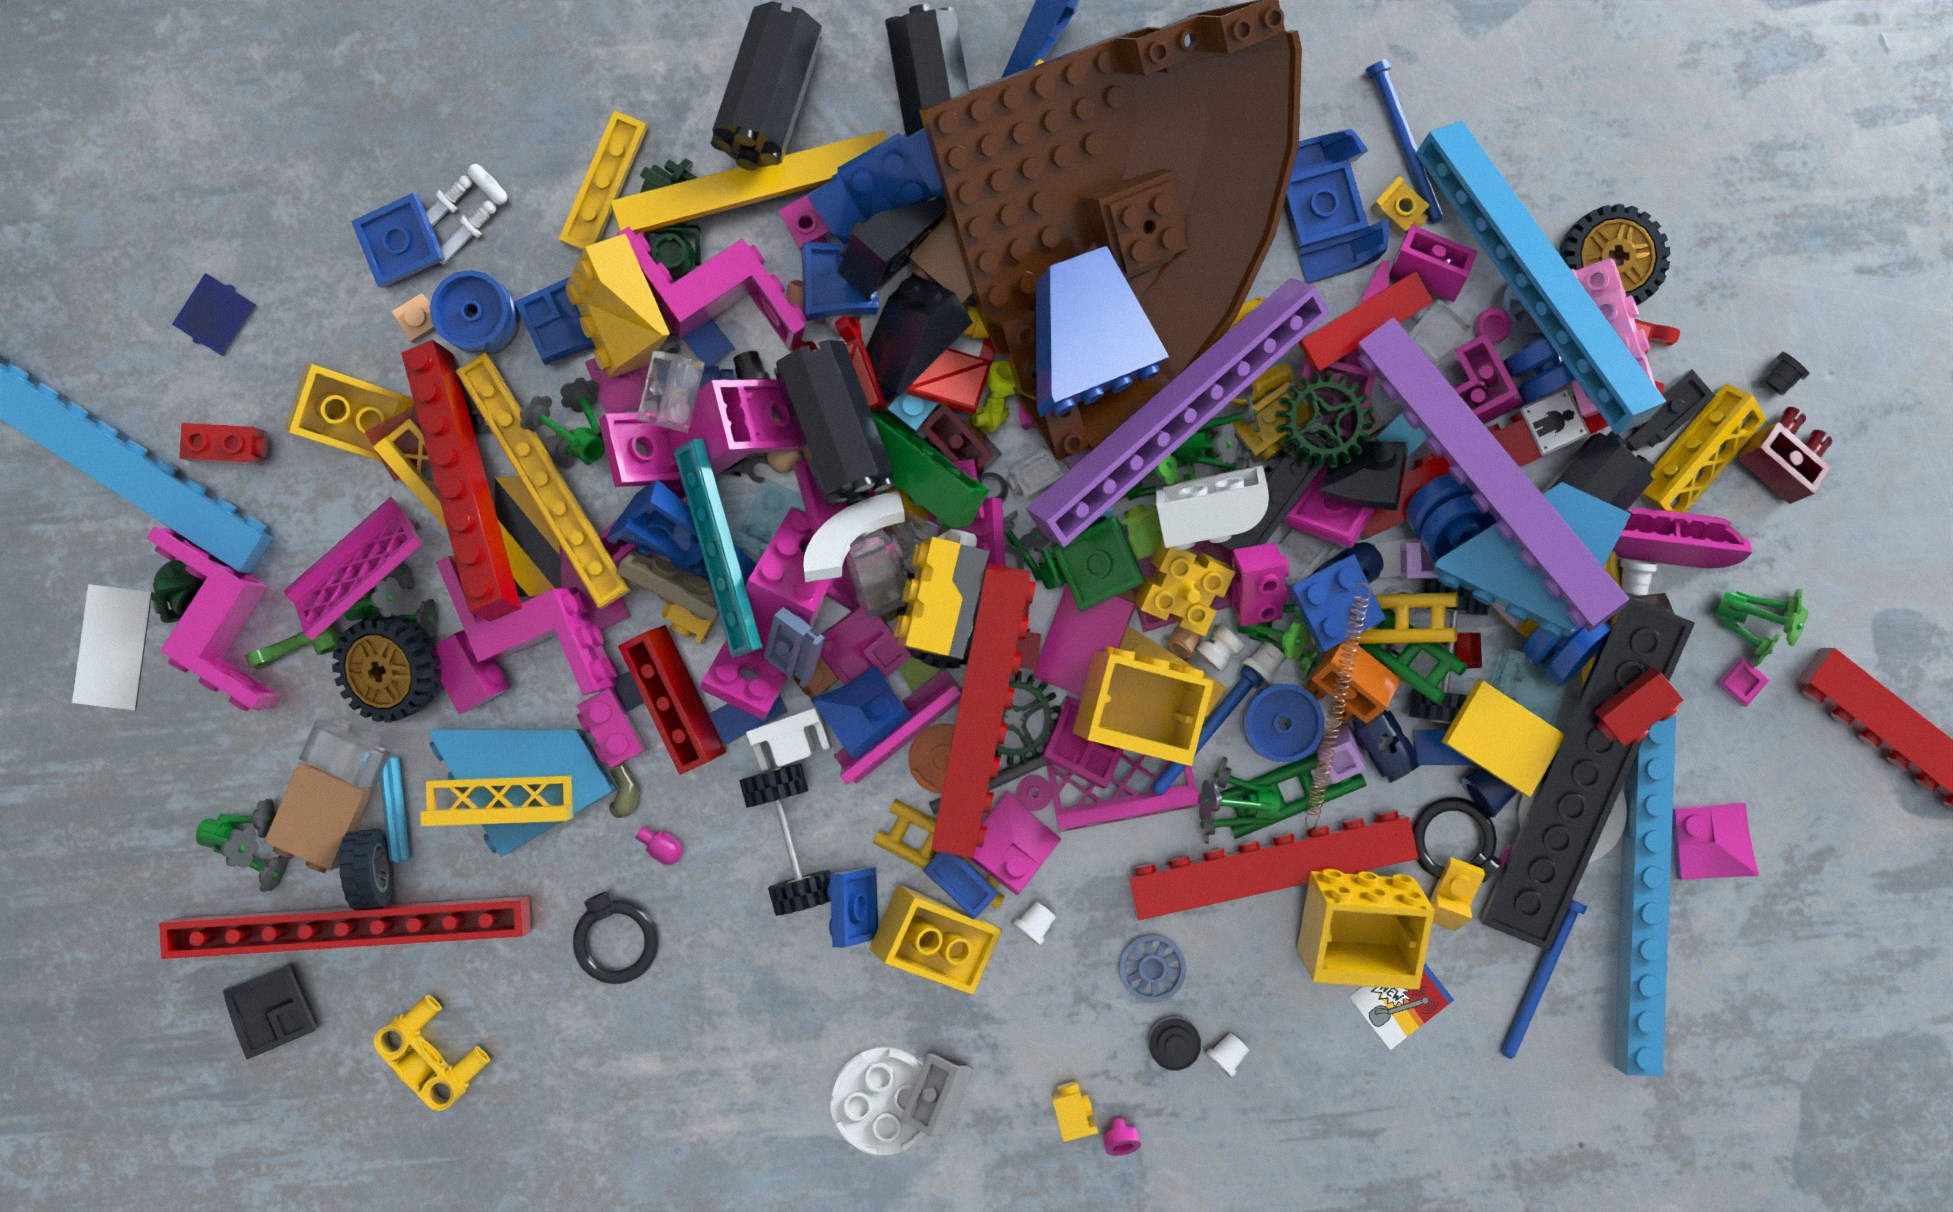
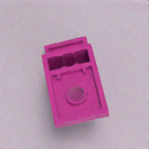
M629 226L617 233V236L626 233L660 313L679 340L749 295L789 351L792 350L793 345L802 341L805 330L804 322L806 321L803 312L797 304L793 303L790 305L783 295L785 288L775 274L770 276L762 266L764 259L754 245L749 247L743 238L678 281L670 284L669 282L672 281V277L669 271L661 262L656 264L648 254L652 251L651 247L641 233L635 235Z
M777 379L712 380L667 412L604 414L598 419L615 487L647 486L656 479L664 485L683 484L674 450L693 439H704L714 476L750 453L803 451ZM771 409L779 414L780 423L772 417ZM635 442L645 447L646 457L638 453Z
M794 507L790 508L750 575L745 587L762 648L746 655L732 658L726 639L699 688L764 721L789 678L763 658L774 615L784 607L794 615L800 616L813 630L825 594L834 578L805 582V553L800 547L808 546L813 534L807 514ZM749 670L755 673L757 678L747 680L739 672Z
M154 526L146 538L157 545L154 550L169 560L174 561L177 558L187 564L185 570L201 580H205L160 651L170 657L168 663L176 669L185 673L190 670L200 676L198 682L204 687L218 692L220 689L230 695L229 702L241 710L255 709L260 711V709L275 708L282 698L281 695L223 659L269 587L248 573L238 572L173 529Z
M448 556L436 562L477 662L508 657L557 635L582 696L601 692L618 685L616 680L618 676L617 668L613 660L605 654L602 646L604 643L602 632L596 624L592 623L588 613L590 611L589 601L582 591L579 592L578 587L552 589L521 603L522 609L489 622L469 612L455 557Z

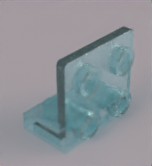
M763 479L741 529H736L733 534V544L762 557L790 508L794 507L806 513L802 495L772 480ZM801 546L800 549L805 553L807 546Z
M1513 649L1501 650L1491 686L1554 727L1567 683L1558 687L1545 675L1547 663L1533 665L1525 658V653Z

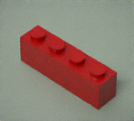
M666 624L646 631L618 645L679 776L727 753Z

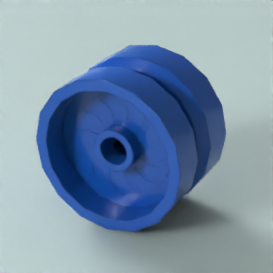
M474 270L455 272L442 280L434 291L430 304L432 324L438 334L463 352L478 356L484 352L494 354L506 347L516 334L520 319L515 299L510 291L486 273Z
M1545 335L1522 346V351L1503 360L1512 377H1519L1531 370H1534L1536 376L1521 383L1518 388L1526 405L1576 380Z
M1450 473L1437 477L1424 485L1412 497L1406 509V521L1435 562L1497 523L1489 511L1483 513L1475 505L1471 498V495L1474 493L1467 484H1458Z
M1605 621L1589 633L1584 626L1579 629L1574 625L1569 637L1560 635L1559 638L1542 632L1538 627L1525 643L1521 654L1533 665L1545 663L1553 656L1547 665L1545 675L1558 687H1561L1571 680L1599 651L1606 634L1610 632L1611 627Z
M1270 684L1269 686L1257 689L1246 700L1241 711L1240 729L1246 744L1256 754L1275 762H1295L1307 757L1318 747L1324 733L1325 716L1320 703L1308 690L1293 684ZM1282 716L1288 718V722L1284 723L1287 726L1285 730L1280 729L1277 725L1278 719Z

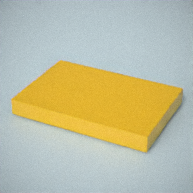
M1477 679L1441 742L1521 794L1531 797L1559 749L1564 733L1485 681Z

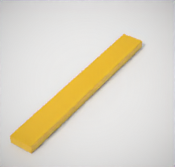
M881 130L785 155L783 162L779 165L757 166L756 170L752 171L738 167L611 200L612 210L619 232L629 226L634 234L814 188L830 182L832 176L838 173V167L887 140L885 131Z
M484 352L455 370L597 607L603 609L632 591L625 578L616 574L618 571L617 565L536 432H532L529 429L524 430L520 427L522 420L520 418L521 407L490 356Z

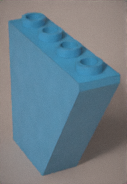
M1563 482L1542 494L1604 567L1631 513ZM1492 525L1437 560L1434 566V574L1439 576L1437 580L1453 589H1458L1461 586L1472 591L1471 596L1483 604L1491 605L1492 602H1495L1505 607V613L1512 618L1523 622L1528 618L1540 624L1539 629L1550 636L1559 638L1560 635L1569 637L1575 624L1566 613V610L1569 609L1560 597L1554 599L1546 591L1542 584V581L1545 580L1536 568L1530 570L1523 563L1518 555V552L1521 551L1512 539L1507 542L1499 534L1495 525Z
M436 729L429 733L433 740L430 742V747L438 760H444L451 771L448 773L449 780L572 775L573 816L618 790L605 766L599 760L583 729ZM563 783L549 784L539 795L550 805H563ZM542 784L530 786L536 791ZM513 785L504 795L514 806H522L532 796L521 785ZM478 786L468 798L480 808L487 807L495 796L485 786ZM493 786V787H495L499 792H501V790H502L505 786ZM457 787L463 793L469 789V787ZM535 799L529 806L541 804ZM500 800L494 805V807H506ZM563 821L482 824L486 831L483 837L489 849L493 853L498 852L500 857Z

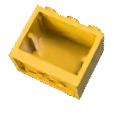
M1106 646L1105 652L1094 650L1072 733L1090 741L1192 766L1214 681L1204 679V671L1174 664L1173 669L1170 670V662L1140 655L1139 661L1134 660L1136 653Z
M1325 869L1323 872L1311 871L1297 949L1314 983L1419 990L1435 910L1416 879L1408 875L1395 874L1393 877H1386L1367 871H1362L1358 874H1345L1335 869Z

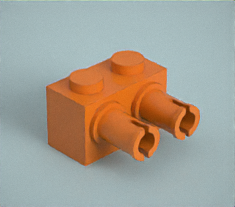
M1342 642L1330 648L1323 656L1312 678L1305 683L1304 689L1308 690L1311 694L1318 690L1319 692L1314 695L1317 701L1323 699L1327 693L1344 700L1345 695H1335L1332 691L1339 690L1346 693L1347 690L1337 689L1333 685L1341 684L1348 687V683L1336 682L1335 678H1342L1347 681L1350 678L1338 676L1336 672L1351 674L1350 670H1340L1338 666L1342 665L1351 669L1353 667L1352 664H1342L1339 660L1345 659L1353 662L1354 659L1344 658L1340 654L1347 653L1355 656V652L1344 651L1342 647L1356 650V646H1349ZM1357 645L1359 649L1356 651L1357 656L1354 657L1356 662L1353 663V674L1350 676L1352 679L1349 682L1350 687L1347 688L1349 693L1346 694L1347 699L1344 706L1346 714L1341 718L1342 723H1347L1356 715L1367 724L1388 707L1401 679ZM1341 701V702H1336V703H1338V704H1340V705H1342V706L1344 705V702H1343V701ZM1332 707L1333 709H1337V710H1339L1340 712L1343 711V708H1342V707H1341V708Z

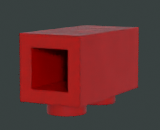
M181 423L180 459L191 462L262 466V459L267 455L268 441L266 436H264V430L248 426Z
M1651 667L1594 712L1601 720L1596 726L1610 742L1616 739L1624 746L1629 743L1635 744L1647 736L1649 733L1648 728L1658 720L1662 722L1672 717L1678 711L1677 705L1684 700L1664 675Z

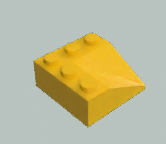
M626 233L586 246L567 281L566 293L571 304L577 305L582 316L580 317V324L583 333L587 338L591 337L596 348L594 356L599 368L606 370L609 379L647 366L670 333Z

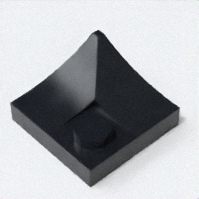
M1356 441L1362 448V452L1359 455L1349 451L1351 456L1349 463L1344 464L1337 456L1338 466L1333 469L1328 467L1320 487V493L1323 498L1357 507L1398 510L1408 452L1406 442L1369 441L1361 443Z
M289 963L223 990L227 1009L246 1060L314 1032L317 1029Z

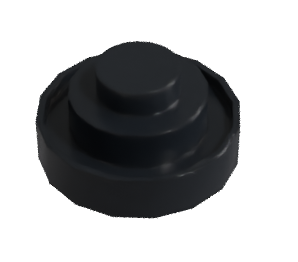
M1167 1017L1153 1026L1148 1037V1048L1152 1058L1159 1066L1167 1070L1180 1071L1190 1067L1197 1060L1201 1051V1039L1197 1029L1190 1021L1181 1017Z

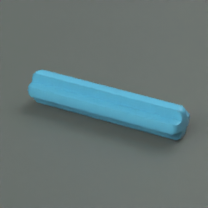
M397 757L382 758L379 760L378 766L389 861L393 863L409 860L410 852L400 760Z

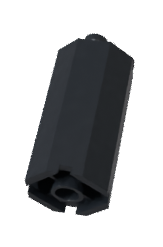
M774 1L753 7L712 129L713 136L710 142L715 149L725 152L736 160V164L739 167L751 171L756 170L757 166L767 167L779 165L783 162L822 42V36H820L822 25L803 9L792 6L791 12L781 10L782 3Z
M919 4L910 7L909 14L894 16L885 20L903 126L907 137L924 128L919 109L969 91L955 8L953 7L931 10L929 4Z
M825 340L818 342L819 350L810 351L808 345L798 348L777 360V368H774V374L822 503H826L827 507H831L845 501L847 506H851L867 499L866 494L873 490L878 492L895 485L892 477L894 472L845 342Z
M1610 431L1606 436L1598 432L1588 438L1541 494L1563 482L1627 511L1654 480L1650 473L1655 467L1645 457L1641 455L1635 456L1626 448L1627 442L1619 434L1615 435L1613 431Z

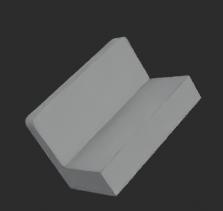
M928 1054L901 1121L929 1136L946 1135L973 1073V1068L957 1066L935 1054Z

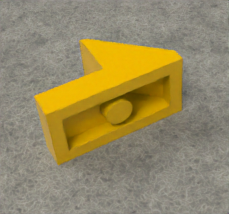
M1452 857L1449 858L1429 900L1435 910L1434 924L1457 931L1472 919L1470 905L1485 876L1484 869Z

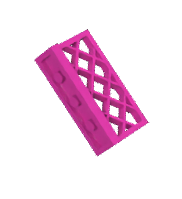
M389 497L284 590L285 596L295 604L303 632L311 641L422 545L414 528L417 525L416 520L392 497Z
M946 668L940 670L926 683L902 700L912 716L855 761L844 747L834 754V758L841 765L840 778L846 785L852 780L857 784L960 702L962 688Z
M1122 753L1120 758L1133 766L1123 783L1112 777L1110 781L1118 786L1119 789L1112 799L1101 800L1091 793L1096 785L1091 784L1087 790L1070 779L1073 775L1069 772L1066 776L1050 763L1046 767L1058 831L1061 833L1198 807L1199 795L1195 786L1192 767L1187 765L1183 770L1187 785L1170 786L1160 796L1152 792L1151 785L1146 793L1137 794L1126 786L1136 770L1154 780V784L1172 761L1168 760L1159 775L1155 776L1140 766L1146 757L1145 754H1142L1138 761L1134 762ZM1056 775L1063 779V782L1059 787L1057 785ZM1068 782L1084 793V796L1077 806L1062 808L1059 794ZM1123 790L1130 794V796L1118 798ZM1087 797H1090L1091 799L1096 801L1093 803L1083 804Z

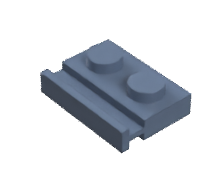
M782 607L774 615L763 658L789 678L796 676L801 680L800 686L804 688L813 679L825 636L822 634L818 637L811 633L812 627L800 616L794 615Z

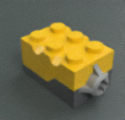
M949 529L938 537L926 538L922 540L920 545H915L910 563L911 566L916 567L914 579L906 581L902 594V601L908 602L906 613L902 616L898 615L893 631V636L898 637V646L950 659L963 660L989 551L975 548L977 538L974 534Z

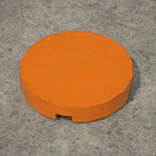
M941 723L929 726L916 736L910 746L908 762L911 775L921 787L931 793L942 794L955 725Z

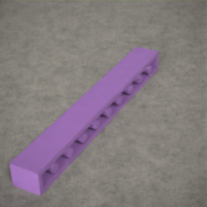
M1289 278L1030 504L1026 510L1042 534L1062 547L1068 545L1324 320L1330 313L1316 287Z
M1394 317L1358 343L1360 356L1357 357V360L1361 367L1369 375L1375 373L1382 383L1379 386L1385 396L1391 402L1397 400L1405 409L1402 414L1408 424L1416 430L1419 427L1428 437L1425 439L1428 448L1436 457L1443 455L1451 465L1448 467V470L1452 477L1460 485L1467 484L1474 493L1471 495V498L1475 505L1483 513L1487 511L1491 513L1497 521L1494 525L1499 534L1507 542L1511 539L1521 550L1518 552L1520 559L1530 570L1536 568L1545 579L1542 581V584L1546 591L1554 599L1560 597L1569 608L1566 610L1568 617L1579 629L1584 626L1590 633L1626 607L1630 600L1629 597Z

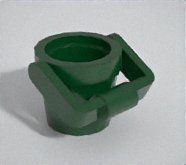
M684 222L644 232V238L650 247L651 233L661 234L652 243V251L648 254L656 264L661 262L667 268L672 277L671 282L678 281L693 271L696 266L702 265V231L699 226L684 225ZM684 234L695 235V250L689 241L680 236Z
M180 560L166 563L158 570L154 577V592L151 594V601L155 613L160 614L163 623L179 621L205 582V580H201L185 570L187 565Z

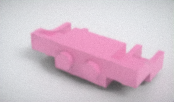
M1610 257L1578 270L1570 269L1656 386L1645 351L1650 350L1649 342L1644 330H1637L1634 317L1639 316L1638 309L1632 295L1626 297L1615 261ZM1572 381L1571 384L1581 415L1587 418L1600 413L1578 381Z

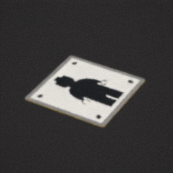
M1564 387L1520 408L1542 456L1590 435L1568 387Z

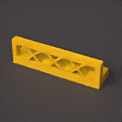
M1725 383L1716 396L1654 465L1655 469L1650 473L1654 480L1639 497L1658 506L1660 510L1686 513L1767 420L1753 395ZM1750 413L1751 419L1741 428L1743 419ZM1727 440L1725 449L1718 455L1720 446ZM1704 466L1702 475L1695 481L1698 471ZM1681 493L1679 502L1672 509L1670 504Z
M409 418L390 435L379 441L373 448L448 532L438 492L432 486H436L435 481L427 480L422 474L423 459L429 460L428 455H423L425 442L422 431ZM410 429L419 439L418 454L403 453L394 441ZM409 458L418 459L417 468Z
M572 775L426 781L427 810L420 812L421 826L573 819ZM563 783V805H550L539 795L549 784ZM542 784L536 791L530 786ZM513 785H521L532 795L522 806H514L504 797ZM478 786H485L495 796L487 807L479 808L468 798ZM493 786H505V787L501 790V792H499V791H498L495 787H493ZM457 787H469V789L463 793ZM436 788H450L459 799L450 809H437ZM535 799L541 804L529 806ZM500 800L506 807H494V805ZM464 802V803H466L470 808H458V807Z

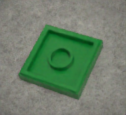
M1117 516L1081 532L1065 547L1059 544L1051 546L1080 612L1146 583Z

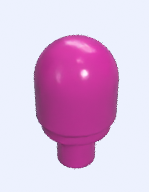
M642 826L635 836L637 840L647 845L645 851L649 853V856L661 864L673 865L682 856L683 849L681 843L665 831L661 832L658 830L655 834Z

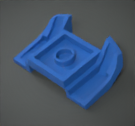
M925 128L909 137L906 134L901 136L900 133H897L837 168L838 173L832 176L830 182L810 192L807 196L831 233L843 244H848L851 240L848 234L860 220L866 223L876 213L926 202L933 197L936 199L943 198L944 193Z
M1352 129L1339 130L1299 141L1285 203L1299 247L1296 252L1305 283L1307 284L1349 273L1379 260L1388 248L1389 219L1371 226L1368 225L1350 164L1358 160L1368 150Z

